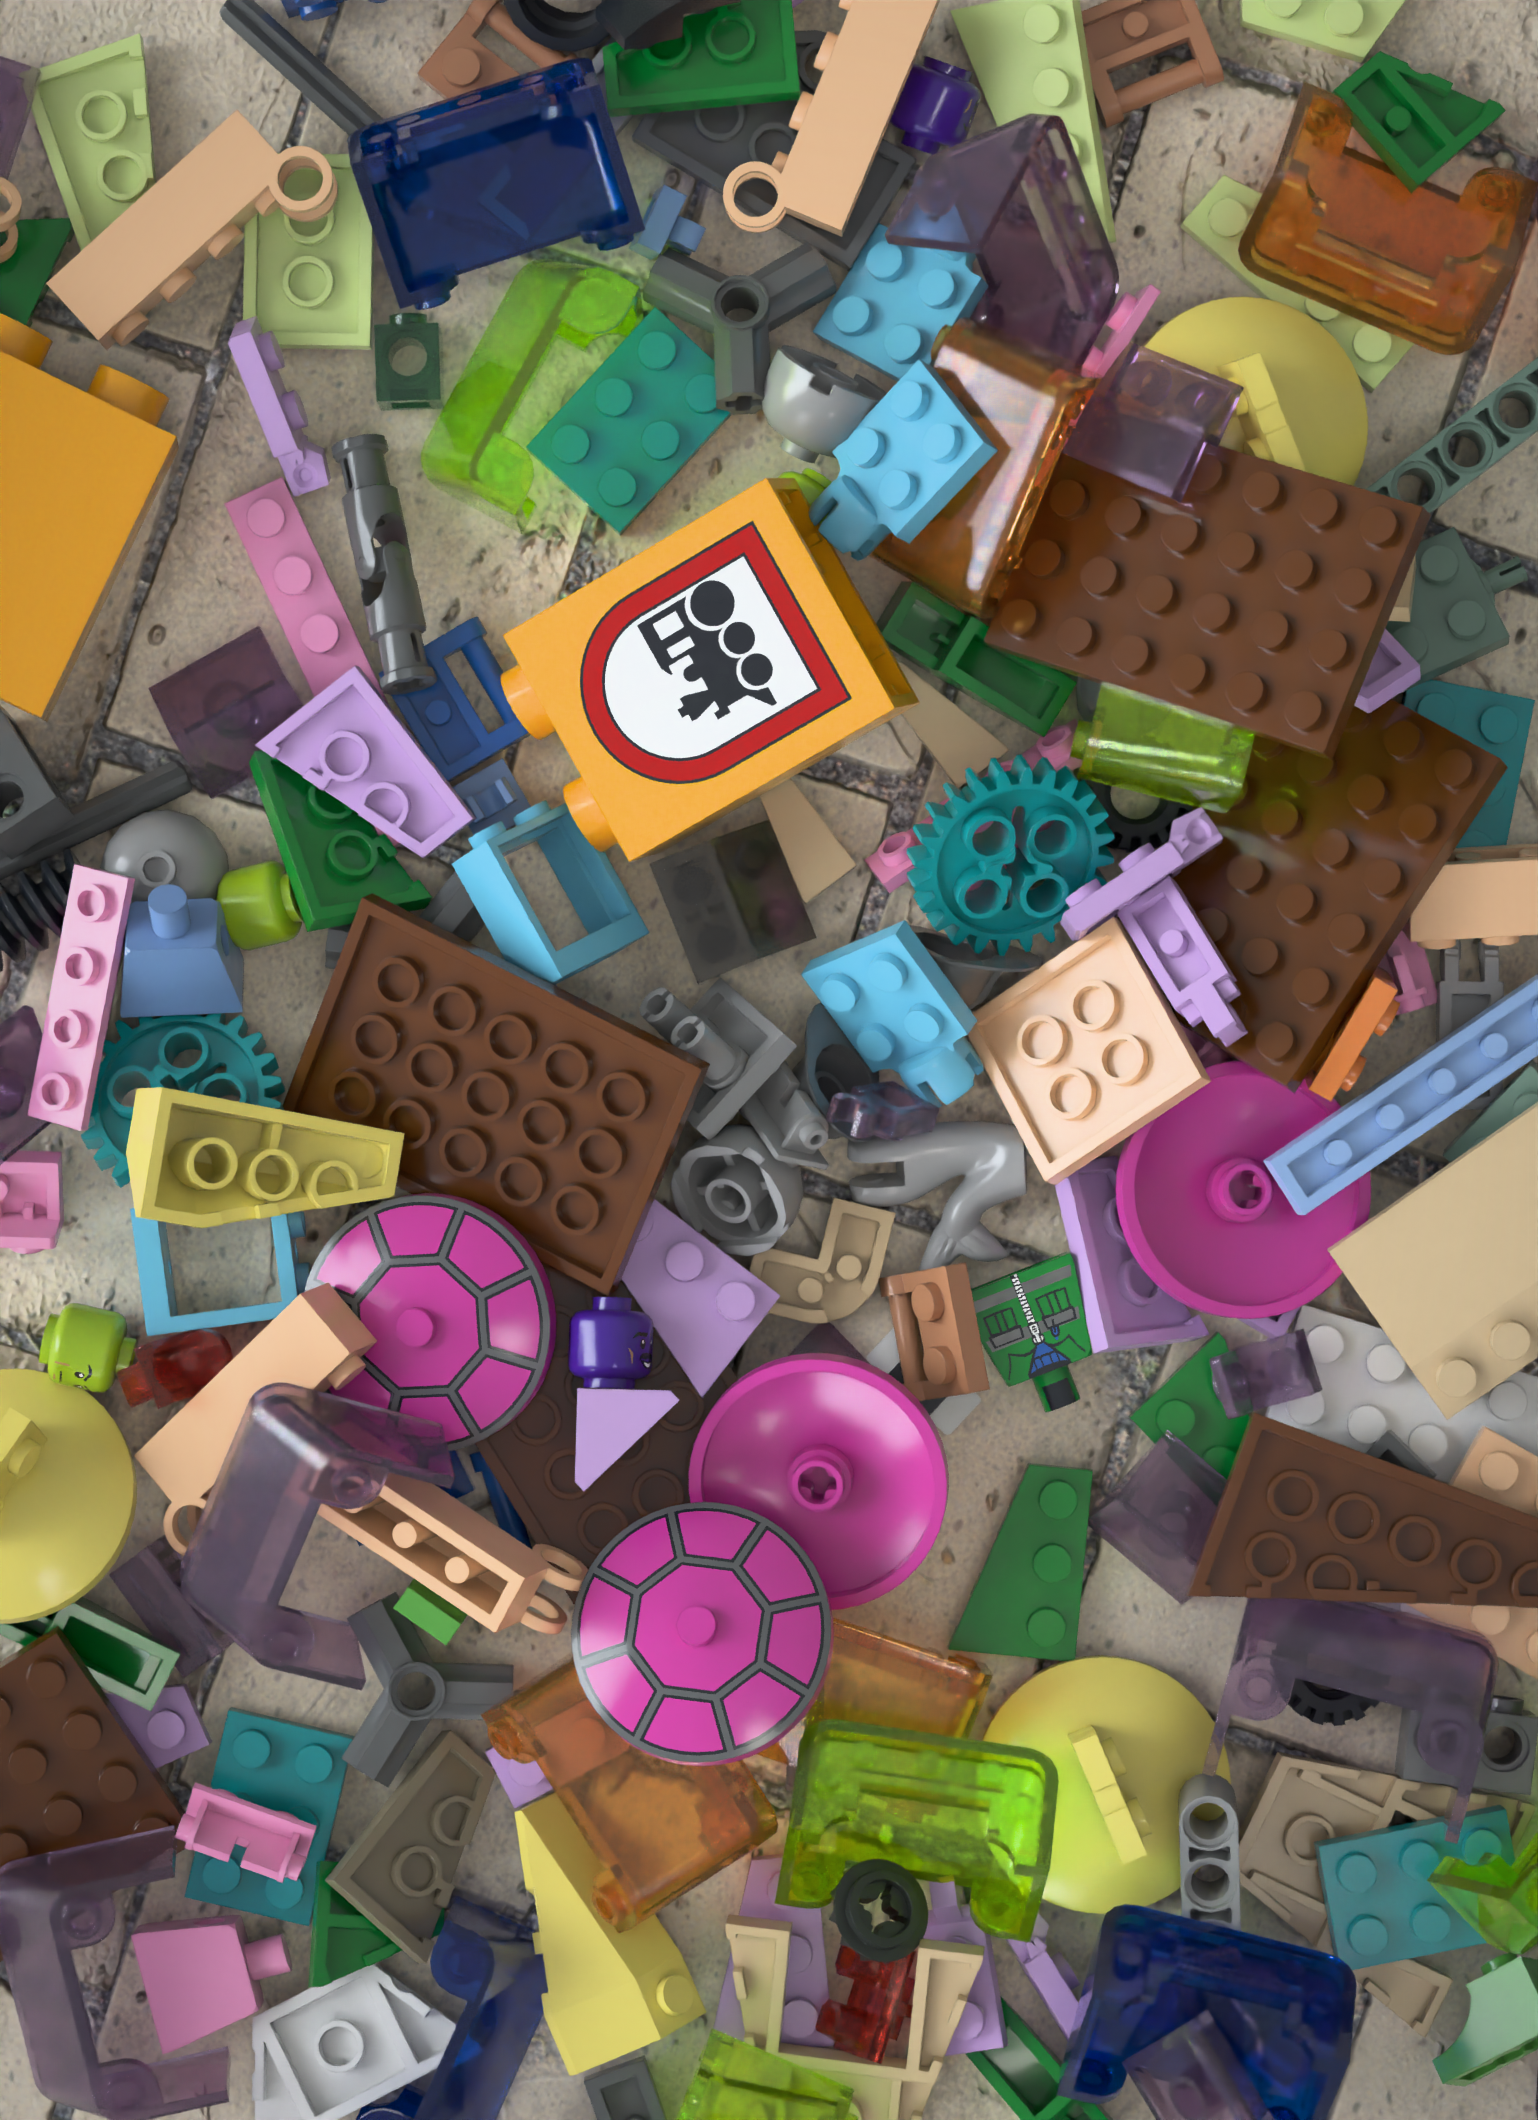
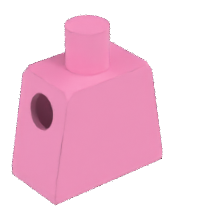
M241 1915L146 1923L139 1925L131 1935L163 2054L175 2051L257 2012L264 2002L259 1980L292 1971L291 1957L284 1935L281 1933L249 1942Z

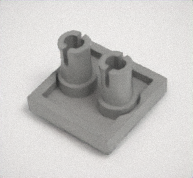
M721 977L691 1009L679 1001L669 990L661 987L651 991L644 998L639 1009L641 1016L664 1037V1041L710 1064L687 1119L709 1141L733 1119L739 1109L777 1071L783 1061L797 1047L780 1029Z

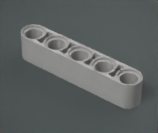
M1203 1773L1195 1775L1185 1782L1180 1790L1178 1799L1185 2055L1188 2078L1193 2085L1204 2093L1217 2095L1227 2093L1235 2088L1243 2078L1244 2072L1239 1833L1237 1802L1233 1787L1226 1779L1219 1775ZM1204 1803L1217 1804L1224 1810L1220 1817L1210 1821L1198 1819L1192 1814V1811ZM1208 1864L1217 1865L1225 1870V1874L1221 1878L1210 1882L1197 1878L1194 1872L1201 1866ZM1211 1925L1218 1926L1227 1932L1225 1937L1214 1942L1203 1941L1195 1935L1203 1927ZM1212 1986L1220 1987L1228 1992L1225 1998L1216 2002H1208L1198 1997V1993L1201 1990ZM1211 2047L1223 2048L1230 2053L1228 2057L1217 2062L1206 2061L1199 2056L1202 2051Z

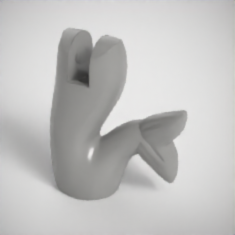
M949 1121L880 1130L877 1137L866 1143L854 1142L848 1139L847 1157L853 1162H896V1173L866 1174L852 1178L849 1181L852 1202L871 1207L901 1205L924 1196L956 1176H965L945 1205L941 1221L933 1230L919 1271L948 1266L961 1255L982 1262L999 1261L1008 1256L1006 1249L980 1222V1219L989 1208L1027 1194L1026 1145L1015 1124L988 1121Z

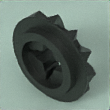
M885 1859L865 1860L844 1871V1875L838 1885L830 1892L834 1897L833 1912L829 1920L836 1923L842 1936L840 1945L851 1947L860 1955V1961L873 1960L884 1962V1964L897 1961L912 1953L918 1947L920 1939H923L928 1924L926 1897L915 1877L901 1865ZM882 1893L880 1897L883 1900L881 1910L889 1915V1919L894 1922L884 1921L876 1925L872 1932V1914L859 1903L868 1904L873 1902Z

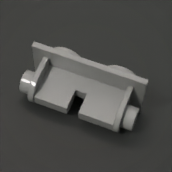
M784 1060L777 1071L739 1109V1112L753 1125L775 1160L783 1161L791 1168L803 1165L826 1170L829 1164L819 1151V1148L828 1140L829 1124L805 1091L797 1090L800 1082L789 1068L786 1060Z

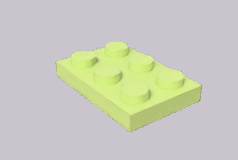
M322 154L329 162L338 183L337 201L333 209L325 217L313 222H300L291 219L278 208L266 217H263L258 212L244 225L243 320L257 316L263 333L272 331L280 348L372 350L374 155ZM310 168L296 170L286 180L284 194L298 201L310 199L320 190L323 175Z

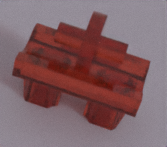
M207 1328L191 1330L151 1341L135 1348L134 1351L139 1362L118 1371L117 1377L131 1408L151 1400H155L158 1409L190 1400L233 1360L231 1346L218 1331Z
M840 1946L835 1962L836 1974L854 1979L847 2004L828 1999L821 2007L815 2026L818 2032L835 2041L833 2048L879 2064L882 2063L889 2039L897 2041L904 2017H912L913 2005L909 2004L915 1985V1979L908 1976L916 1951L902 1959L884 1964V1962L873 1960L860 1961V1955L851 1947Z

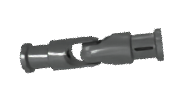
M363 434L346 438L337 442L331 449L333 458L337 463L341 464L347 493L342 498V505L355 566L359 575L362 590L361 597L370 640L378 643L384 676L379 680L381 690H383L384 694L400 695L424 690L434 685L437 679L433 668L428 667L421 635L426 631V622L418 584L412 568V558L398 489L390 486L384 458V454L389 450L387 440H385V436L379 434ZM373 538L380 543L381 547L375 548Z

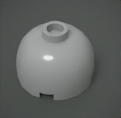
M783 345L782 348H778L773 357L764 383L765 398L762 401V410L768 424L784 437L780 447L790 455L809 463H815L819 454L836 458L832 453L833 450L849 438L862 419L887 393L857 373L854 379L836 370L837 363L803 349Z
M166 809L143 812L123 823L107 843L100 869L135 878L131 903L148 901V896L152 890L166 884L181 887L185 891L187 899L212 898L217 901V887L222 876L229 871L227 853L214 831L192 815Z
M727 1125L710 1141L704 1136L699 1138L681 1158L680 1165L673 1173L671 1180L674 1204L684 1222L698 1233H701L704 1229L711 1237L720 1240L717 1247L727 1254L752 1256L768 1251L793 1224L799 1213L803 1198V1180L800 1165L791 1168L785 1162L775 1160L753 1125Z

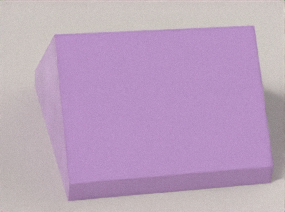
M577 1388L575 1483L585 1491L662 1418L679 1399L671 1391Z

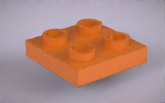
M1379 966L1376 968L1304 1078L1309 1090L1330 1102L1339 1088L1348 1092L1353 1087L1367 1058L1360 1055L1372 1033L1381 1037L1386 1032L1398 1012L1400 1003L1393 999L1398 989L1389 973Z

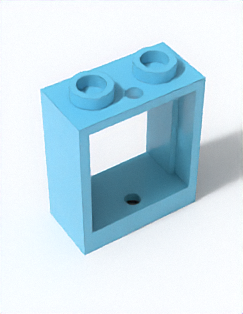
M546 800L537 803L513 818L516 827L508 831L502 821L485 828L468 839L473 850L452 863L503 958L553 985L615 955L649 934L647 927L606 853L598 851L588 842L576 825L566 803L552 810ZM535 841L540 845L589 934L558 951L553 947L504 856Z
M135 1208L130 1209L147 1336L272 1320L305 1290L311 1265L309 1262L299 1263L296 1238L306 1237L304 1211L271 1217L282 1301L178 1315L166 1222L138 1218L135 1214Z

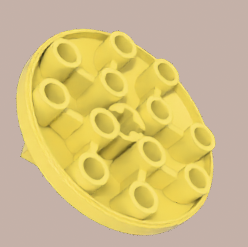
M1228 297L1213 300L1192 307L1163 324L1142 345L1132 360L1124 376L1116 406V415L1352 486H1354L1360 473L1367 446L1368 417L1365 396L1356 370L1344 349L1323 326L1308 315L1288 305L1264 298Z
M0 1369V1624L31 1621L53 1614L76 1602L88 1593L107 1574L122 1552L130 1534L137 1503V1479L133 1457L123 1433L106 1409L85 1390L58 1384L51 1380L48 1373L28 1369Z
M1107 1655L1083 1656L1074 1660L1059 1662L1037 1672L1012 1691L999 1706L983 1734L977 1753L974 1772L975 1803L984 1835L992 1851L1012 1877L1026 1889L1048 1902L1070 1910L1097 1914L1121 1913L1151 1905L1181 1888L1178 1814L1180 1790L1187 1780L1203 1773L1219 1775L1231 1785L1230 1767L1224 1743L1214 1721L1192 1692L1178 1680L1156 1667L1134 1659ZM1204 1803L1194 1808L1192 1814L1200 1820L1210 1821L1220 1817L1224 1810L1217 1804Z

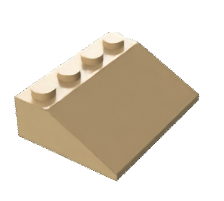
M1538 1102L1327 1249L1447 1420L1538 1358Z

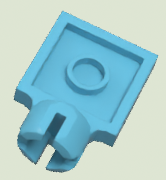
M935 190L930 191L924 196L908 224L902 228L891 229L878 223L814 328L813 333L823 342L897 382L919 359L931 365L937 371L989 286L982 277L972 272L973 262L989 238L991 227L976 210L964 202L956 200L952 205L947 201L950 197L949 194Z
M919 359L862 419L849 438L833 450L832 453L837 458L841 468L838 478L812 503L808 512L814 526H816L827 515L818 531L838 551L843 554L851 551V557L857 561L870 555L890 533L910 544L998 449L934 367Z
M906 920L810 960L801 973L804 980L870 1070L874 1073L882 1069H892L899 1073L909 1091L918 1103L926 1109L934 1110L942 1106L928 1086L932 1088L944 1104L948 1105L974 1086V1074L978 1076L984 1071L981 1059L965 1037L977 1022L976 1017Z

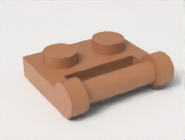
M473 0L464 16L417 74L421 81L515 155L586 69L588 64L574 53L566 56L560 50H552L530 40L514 25L506 7L502 4L503 0ZM486 25L490 26L552 76L542 91L476 39Z
M1108 0L1081 11L1096 111L1105 128L1123 122V114L1200 83L1207 88L1224 81L1220 61L1195 0ZM1187 42L1192 54V60L1114 90L1108 76L1109 73Z
M966 1262L879 1278L881 1297L888 1296L904 1380L903 1385L919 1401L990 1390Z

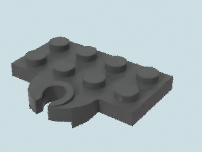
M818 30L795 31L800 96L803 91L812 95L816 91L818 84L809 79L805 72V65L812 56L818 54L827 34L826 32ZM798 100L645 114L632 135V141L723 195L725 181L736 167L753 161L772 165L778 151L787 155L790 154L799 132L789 127ZM882 139L842 237L788 214H785L783 220L776 228L802 244L807 242L811 247L816 248L822 256L850 271L876 226L881 222L915 166L916 158ZM750 179L737 189L734 203L759 217L773 209L777 202L778 193L769 182L763 179Z

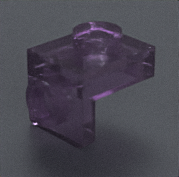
M1304 1329L1241 1345L1210 1358V1366L1213 1372V1389L1219 1401L1222 1402L1228 1419L1241 1417L1257 1409L1307 1397L1323 1390Z

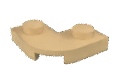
M833 1197L818 1259L772 1247L768 1251L753 1255L749 1272L781 1295L768 1313L802 1322L821 1324L844 1318L860 1308L870 1298L878 1284L896 1213Z

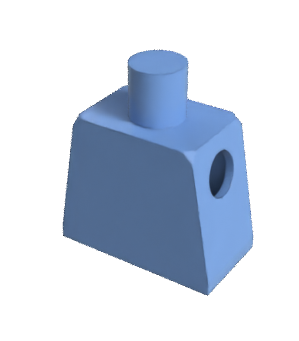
M166 884L152 890L148 896V901H136L130 904L123 949L121 1018L243 1012L244 958L240 948L235 946L230 938L220 902L212 898L187 899L186 893L181 887Z

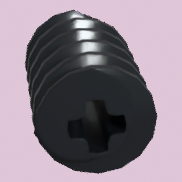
M69 848L63 850L64 871L59 872L45 859L40 862L42 882L36 884L24 871L18 872L19 893L15 895L0 883V972L3 971L4 966L2 951L18 963L26 960L25 939L38 951H44L49 948L48 928L61 939L74 864H81Z

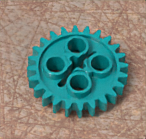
M1022 754L1016 755L1010 771H1004L997 759L992 758L989 763L988 776L980 778L971 767L965 769L966 787L960 790L955 785L946 782L943 784V788L950 800L945 805L935 802H927L925 804L926 809L933 818L932 824L921 823L913 825L912 829L922 845L907 848L906 851L912 864L916 867L907 872L908 880L914 890L917 891L913 897L922 912L927 913L928 920L937 932L944 929L952 944L956 946L966 938L973 951L978 954L986 947L989 940H991L1000 956H1005L1011 940L1016 939L1025 952H1030L1033 935L1040 932L1047 941L1053 943L1055 941L1053 925L1061 921L1063 913L1070 909L1065 901L1066 898L1093 879L1097 878L1102 886L1108 883L1097 867L1114 863V857L1105 845L1115 839L1114 833L1104 821L1109 815L1100 801L1095 799V793L1085 780L1078 782L1071 769L1066 765L1056 772L1045 757H1042L1037 762L1032 771ZM1016 807V810H1015V813H1014V816H1013V823H1012V821H1011V820H1012V812H1013V809ZM1054 820V822L1049 828L1041 832H1036L1041 825L1048 821ZM993 821V823L988 829L981 833L974 834L975 831L979 828V826L983 825L986 822ZM1046 878V880L1040 886H1038L1035 889L1028 890L1033 883L1040 879ZM985 880L980 887L967 891L975 882ZM1010 890L1009 900H1008V902L1006 903V900H1007V897H1008V891Z
M225 1013L208 1014L206 1018L202 1017V1014L161 1016L154 1020L152 1017H138L140 1026L134 1029L118 1020L115 1022L121 1039L116 1044L106 1039L104 1041L102 1054L105 1058L100 1062L88 1126L90 1128L81 1137L87 1149L100 1148L93 1158L101 1171L115 1166L111 1176L116 1185L121 1188L130 1182L126 1150L134 1107L121 1105L124 1096L129 1091L135 1088L164 1087L217 1098L233 1095L240 1098L239 1102L284 1110L281 1102L271 1099L285 1092V1086L281 1077L271 1075L279 1068L274 1053L261 1054L267 1045L260 1032L246 1037L248 1025L245 1018L241 1015L234 1018L226 1026ZM195 1049L202 1052L200 1059L188 1068L172 1066L178 1054L185 1050ZM220 1066L227 1068L225 1073L214 1074Z

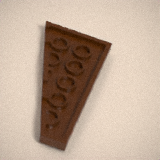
M1252 1412L1185 1595L1538 1608V1518Z

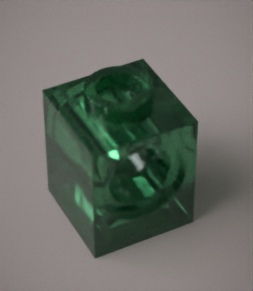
M399 313L389 316V324L374 325L376 400L381 411L445 409L443 333L439 323H428L426 314ZM405 346H417L427 353V361L424 368L415 375L404 376L393 370V358L397 351Z

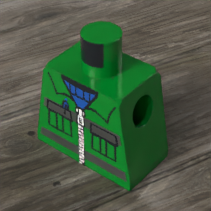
M1066 1251L971 1288L981 1344L1005 1384L1011 1387L1032 1379L1045 1412L1059 1409L1080 1400L1081 1398L1068 1364L1092 1355V1348L1071 1253Z

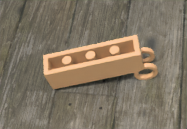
M840 0L838 7L847 10L848 14L839 35L828 31L819 49L814 68L824 72L814 95L803 91L795 107L789 127L799 132L790 154L787 155L778 151L772 165L757 161L744 163L736 167L725 181L723 188L725 209L730 220L738 228L750 233L767 232L775 228L783 220L785 214H788L833 234L843 236L940 0ZM750 179H763L772 184L778 193L775 206L763 216L752 217L745 215L734 203L737 189Z
M236 110L46 284L106 350L116 342L123 347L133 341L147 327L149 320L145 315L163 299L168 303H172L191 288L197 279L193 272L211 255L215 260H219L231 252L244 237V233L240 229L258 212L263 217H266L280 208L284 214L296 221H317L325 217L333 209L337 201V180L329 162L320 152L306 146H294L278 154L248 120ZM310 168L320 172L323 175L322 186L312 198L298 201L284 194L286 180L296 170Z
M1538 843L1455 848L1404 925L1402 931L1410 942H1417L1419 947L1425 949H1447L1456 945V939L1481 938V942L1487 945L1505 946L1518 943L1520 936L1538 935Z
M329 1282L299 1294L134 1455L172 1502L165 1512L163 1526L169 1544L179 1554L188 1558H203L220 1547L239 1540L248 1528L250 1511L245 1497L238 1490L240 1484L235 1480V1477L247 1466L253 1471L272 1458L282 1447L276 1438L290 1426L295 1431L309 1422L324 1407L318 1398L331 1385L336 1390L341 1389L366 1367L361 1357L377 1340ZM224 1498L232 1504L236 1517L235 1525L227 1535L226 1517L222 1508L217 1503ZM186 1505H188L187 1520L190 1529L200 1541L206 1544L205 1546L190 1544L179 1531L178 1517ZM201 1508L209 1515L213 1531L208 1529L203 1522Z
M348 1427L314 1438L286 1492L494 1633L521 1622L542 1633L559 1634L567 1621L566 1613L554 1601L536 1591L543 1579L563 1589L579 1591L588 1572V1568L581 1561L559 1548L546 1544H536L532 1549ZM547 1561L552 1562V1563H554V1564H556V1565H558V1566L564 1568V1569L567 1570L569 1573L563 1572V1571H561V1570L555 1568L554 1566H552L551 1564H549ZM528 1606H531L541 1611L547 1617L541 1616L531 1611L530 1609H528Z

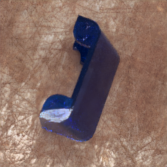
M577 58L559 62L374 122L356 130L347 139L350 165L400 309L414 305L416 310H426L442 305L450 300V290L458 285L460 274L580 236L585 244H596L598 250L608 251L629 244L634 240V233L646 230L592 60L589 58Z
M455 1896L434 1945L430 1966L432 1975L438 1985L450 1994L466 2000L467 2003L427 2092L406 2084L400 2095L390 2102L382 2104L371 2102L361 2107L356 2120L497 2119L544 2013L541 1994L547 1993L548 1987L543 1954L535 1955L532 1933L537 1931L459 1896Z
M1124 1904L1113 1907L1106 1913L1095 1942L1060 2070L1057 2095L1087 2103H1107L1120 2095L1126 2080L1127 2071L1251 2102L1250 2120H1326L1350 2062L1357 1988L1355 1975L1349 1965L1329 1953L1138 1905Z

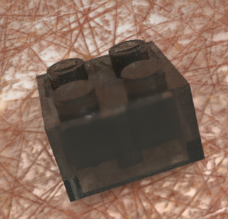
M769 820L709 839L650 863L699 986L817 938Z

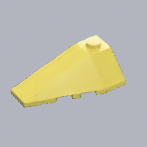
M164 1087L137 1089L126 1150L136 1217L194 1228H207L251 1219H262L282 1214L394 1197L405 1133Z
M568 1786L561 1787L514 1812L525 1888L534 1895L539 1932L532 1933L535 1955L543 1954L548 1987V1992L541 1994L544 2017L569 2076L577 2075L656 2042L705 2014L706 2010L681 1952Z

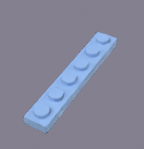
M1538 974L1263 1160L1297 1215H1306L1537 1057Z

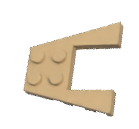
M896 658L920 701L919 704L900 715L953 785L960 789L967 783L965 769L971 767L977 774H980L989 767L990 759L996 758L998 760L1009 752L1008 747ZM791 778L759 796L801 899L805 904L809 903L857 866Z
M1277 1752L1238 1832L1240 1884L1335 1963L1314 1847L1315 1841L1386 1828L1389 1826L1395 1811L1421 1821L1501 1805L1507 1812L1515 1854L1537 1807L1524 1799L1451 1785L1404 1780L1395 1774ZM1414 1958L1346 1971L1375 1998L1425 2038L1453 1982V1979L1448 1974Z
M729 1914L725 1931L726 1937L730 1941L734 1965L733 1978L737 2000H740L745 2029L744 2042L747 2060L751 2064L755 2087L754 2101L758 2120H921L955 2028L958 2026L976 1974L981 1967L985 1946L920 1939L907 2059L781 2043L793 1922Z

